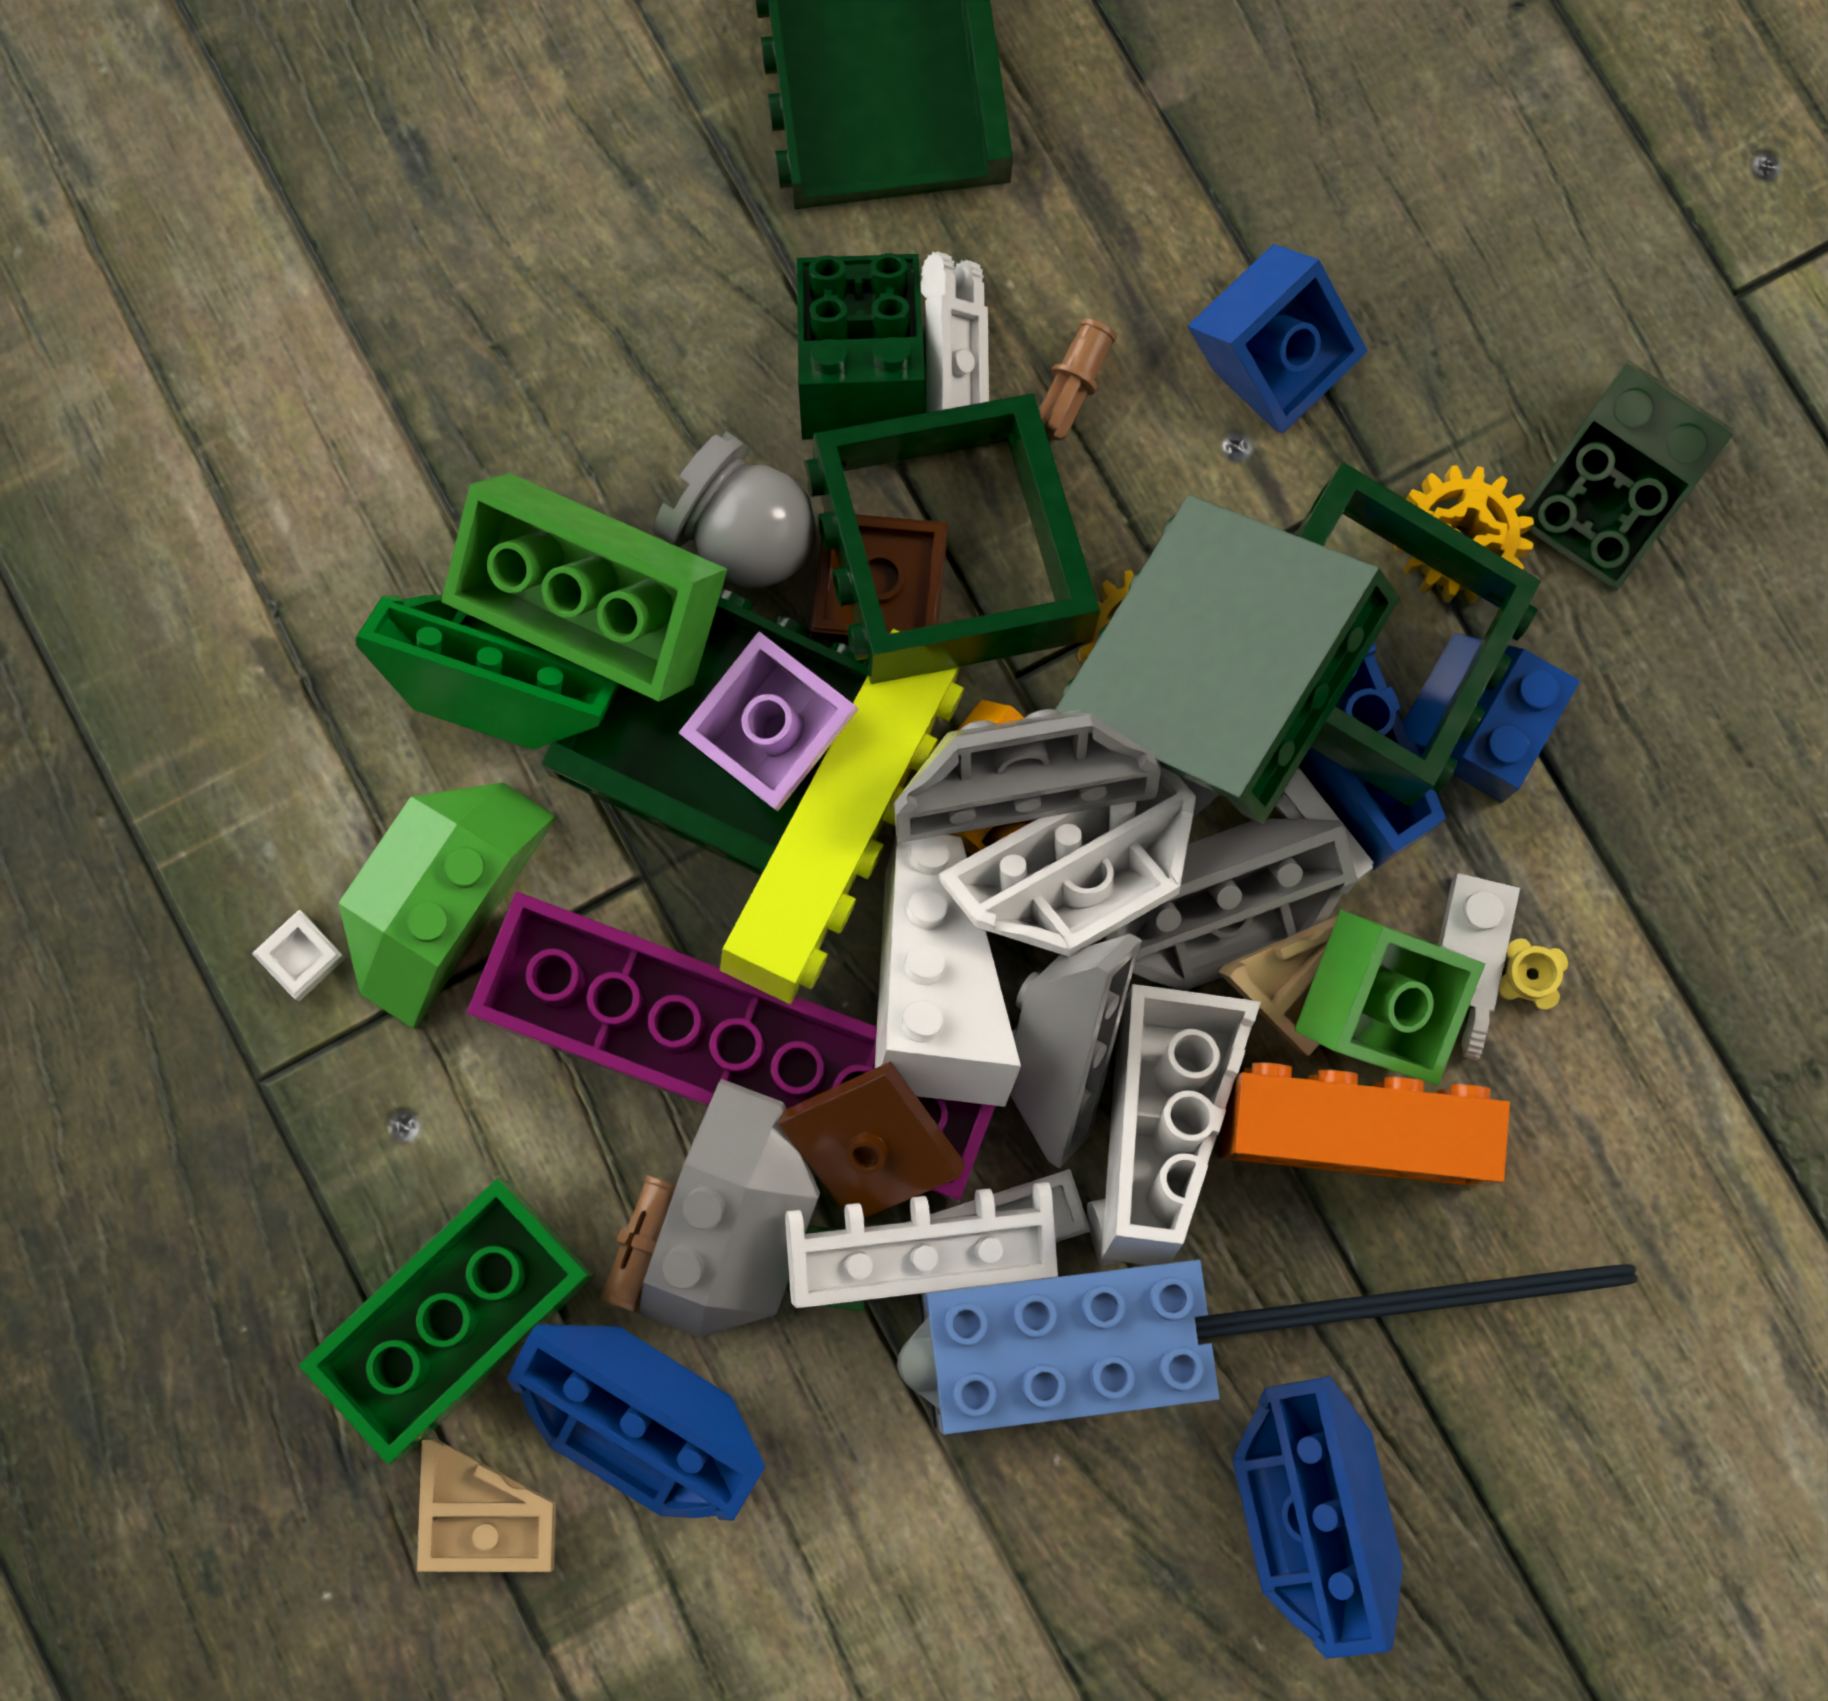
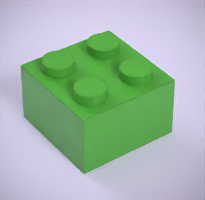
M1340 909L1294 1031L1335 1052L1438 1086L1486 963L1442 945Z

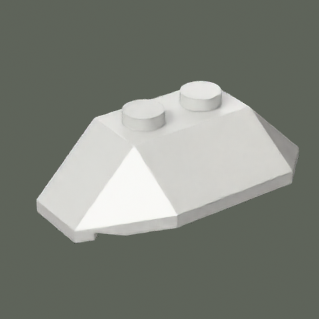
M1161 767L1157 798L1038 818L939 873V880L975 927L1070 957L1082 948L1095 943L1180 893L1196 796L1177 774Z

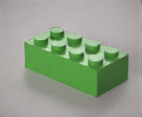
M507 473L470 484L441 602L660 702L694 685L728 569L514 474Z

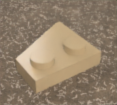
M1338 916L1229 962L1218 971L1244 999L1261 1001L1258 1013L1297 1052L1308 1057L1319 1043L1295 1032L1294 1029Z
M437 1439L422 1440L417 1572H551L554 1570L555 1501Z

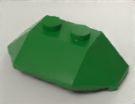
M399 595L381 596L356 635V646L413 710L532 750L551 744L552 741L556 742L598 727L621 685L442 603V595H422L402 600Z

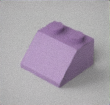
M758 632L679 731V734L776 811H779L859 708L761 632Z

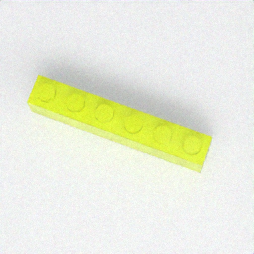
M894 628L891 631V633L900 632ZM960 667L870 684L869 677L867 676L853 702L859 710L830 745L722 948L721 972L790 1005L801 985L810 990L813 988L828 956L827 953L819 950L828 931L831 930L838 934L842 932L856 902V898L848 895L857 875L868 880L884 847V844L876 841L884 823L887 822L895 826L894 802L905 789L903 786L911 770L913 769L918 772L935 750L938 739L930 734L938 718L949 722L964 692V687L956 684Z

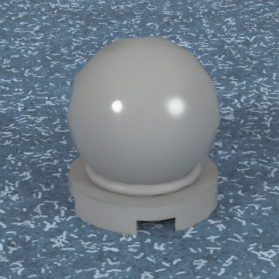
M725 431L722 437L715 434L696 453L679 476L689 486L679 499L675 509H672L663 502L654 523V534L679 548L690 539L694 540L700 557L728 569L724 580L727 583L744 590L776 587L797 573L806 564L815 546L816 522L810 497L790 475L767 465L745 466L744 460L747 455L748 445L728 431Z

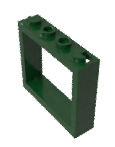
M1034 393L814 433L813 459L804 460L808 477V492L810 497L820 496L825 513L818 514L822 545L825 552L835 550L839 568L832 570L836 598L840 607L850 605L854 624L847 626L851 653L854 652L856 661L864 659L870 684L1093 641L1100 608ZM1007 441L1055 602L887 634L844 471Z
M1342 461L1319 492L1296 536L1324 546L1343 514L1499 608L1421 757L1336 706L1311 745V748L1411 807L1430 789L1439 793L1451 778L1458 761L1450 757L1458 739L1466 742L1480 723L1485 709L1477 705L1484 690L1492 691L1506 673L1512 659L1505 655L1504 652L1511 638L1518 641L1532 623L1538 609L1532 606L1530 602L1541 580Z

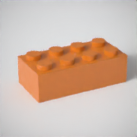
M1252 1063V1068H1244V1072L1236 1076L1225 1108L1227 1110L1222 1125L1219 1159L1471 1187L1502 1183L1505 1179L1510 1101L1490 1099L1491 1088L1451 1084L1450 1089H1437V1093L1424 1092L1425 1081L1418 1079L1385 1077L1384 1082H1373V1086L1358 1085V1074L1353 1072L1318 1070V1075H1309L1308 1079L1291 1078V1066L1274 1063Z

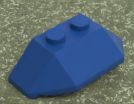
M537 1324L530 1332L506 1378L514 1392L521 1394L529 1416L549 1447L659 1516L684 1518L717 1516L719 1520L734 1521L766 1467L731 1395L620 1326Z
M1330 1376L1266 1387L1258 1401L1259 1406L1251 1418L1232 1459L1262 1593L1295 1627L1314 1641L1313 1646L1326 1659L1388 1652L1393 1649L1403 1563L1372 1431Z

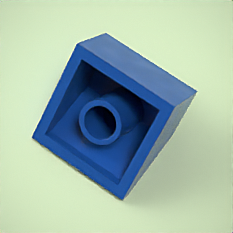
M1273 244L1187 326L1212 370L1275 431L1282 434L1368 352L1320 260Z
M1459 633L1452 635L1402 722L1409 741H1415L1420 756H1422L1483 639ZM1510 645L1507 646L1504 652L1505 655L1512 659L1506 673L1492 691L1484 690L1477 705L1485 709L1480 723L1466 742L1458 739L1450 757L1458 761L1452 775L1501 803L1520 789L1580 682L1579 679L1533 653Z

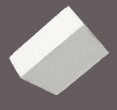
M298 910L252 953L283 988L299 1002L347 958L301 910Z

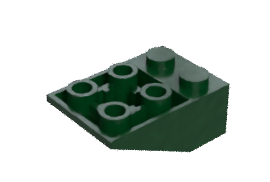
M886 253L865 256L825 255L797 258L798 389L802 440L814 439V433L926 413L919 254Z
M1628 359L1517 516L1532 517L1534 524L1528 530L1529 532L1618 591L1733 436L1732 428Z

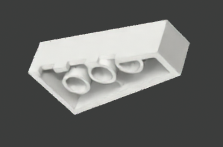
M942 835L898 843L897 836H895L885 872L875 1068L891 1061L914 1094L919 1097L1005 1107L1021 1064L986 930L974 926L939 880V873L967 858L962 837Z
M1132 984L1125 999L1116 1038L1101 1259L1143 1265L1166 1264L1172 1261L1182 1247L1206 1175L1208 1161L1227 1110L1225 1108L1233 1083L1238 1075L1246 1051L1244 1049L1251 1028L1256 1020L1261 1001Z

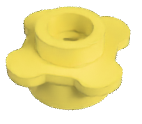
M1522 938L1511 941L1508 944L1506 953L1508 963L1505 975L1501 977L1498 993L1506 1000H1513L1519 997L1533 1001L1540 1010L1554 1007L1560 999L1557 988L1562 982L1563 972L1568 967V959L1565 953L1558 948L1531 947L1530 943ZM1529 968L1537 971L1538 977L1536 980H1530L1527 977V970Z

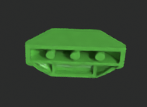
M503 782L411 796L338 903L360 994L411 1028L416 1029L557 817Z

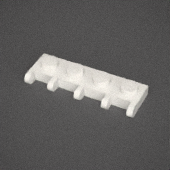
M1048 1182L1033 1184V1208L995 1212L992 1190L990 1188L975 1191L976 1214L930 1219L929 1204L926 1196L911 1197V1222L864 1227L861 1204L845 1205L846 1229L804 1234V1220L801 1210L786 1211L785 1226L791 1303L795 1308L1058 1277L1053 1198L1050 1184Z

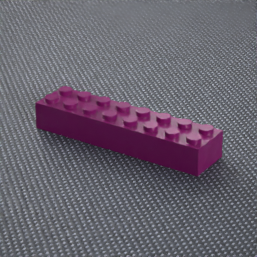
M515 891L466 1012L481 1022L705 1107L709 1106L721 1079L784 1102L786 1109L875 1069L876 1026L796 996L790 1005L721 972L717 966ZM917 1096L965 1162L960 1178L929 1190V1192L959 1203L995 1105Z

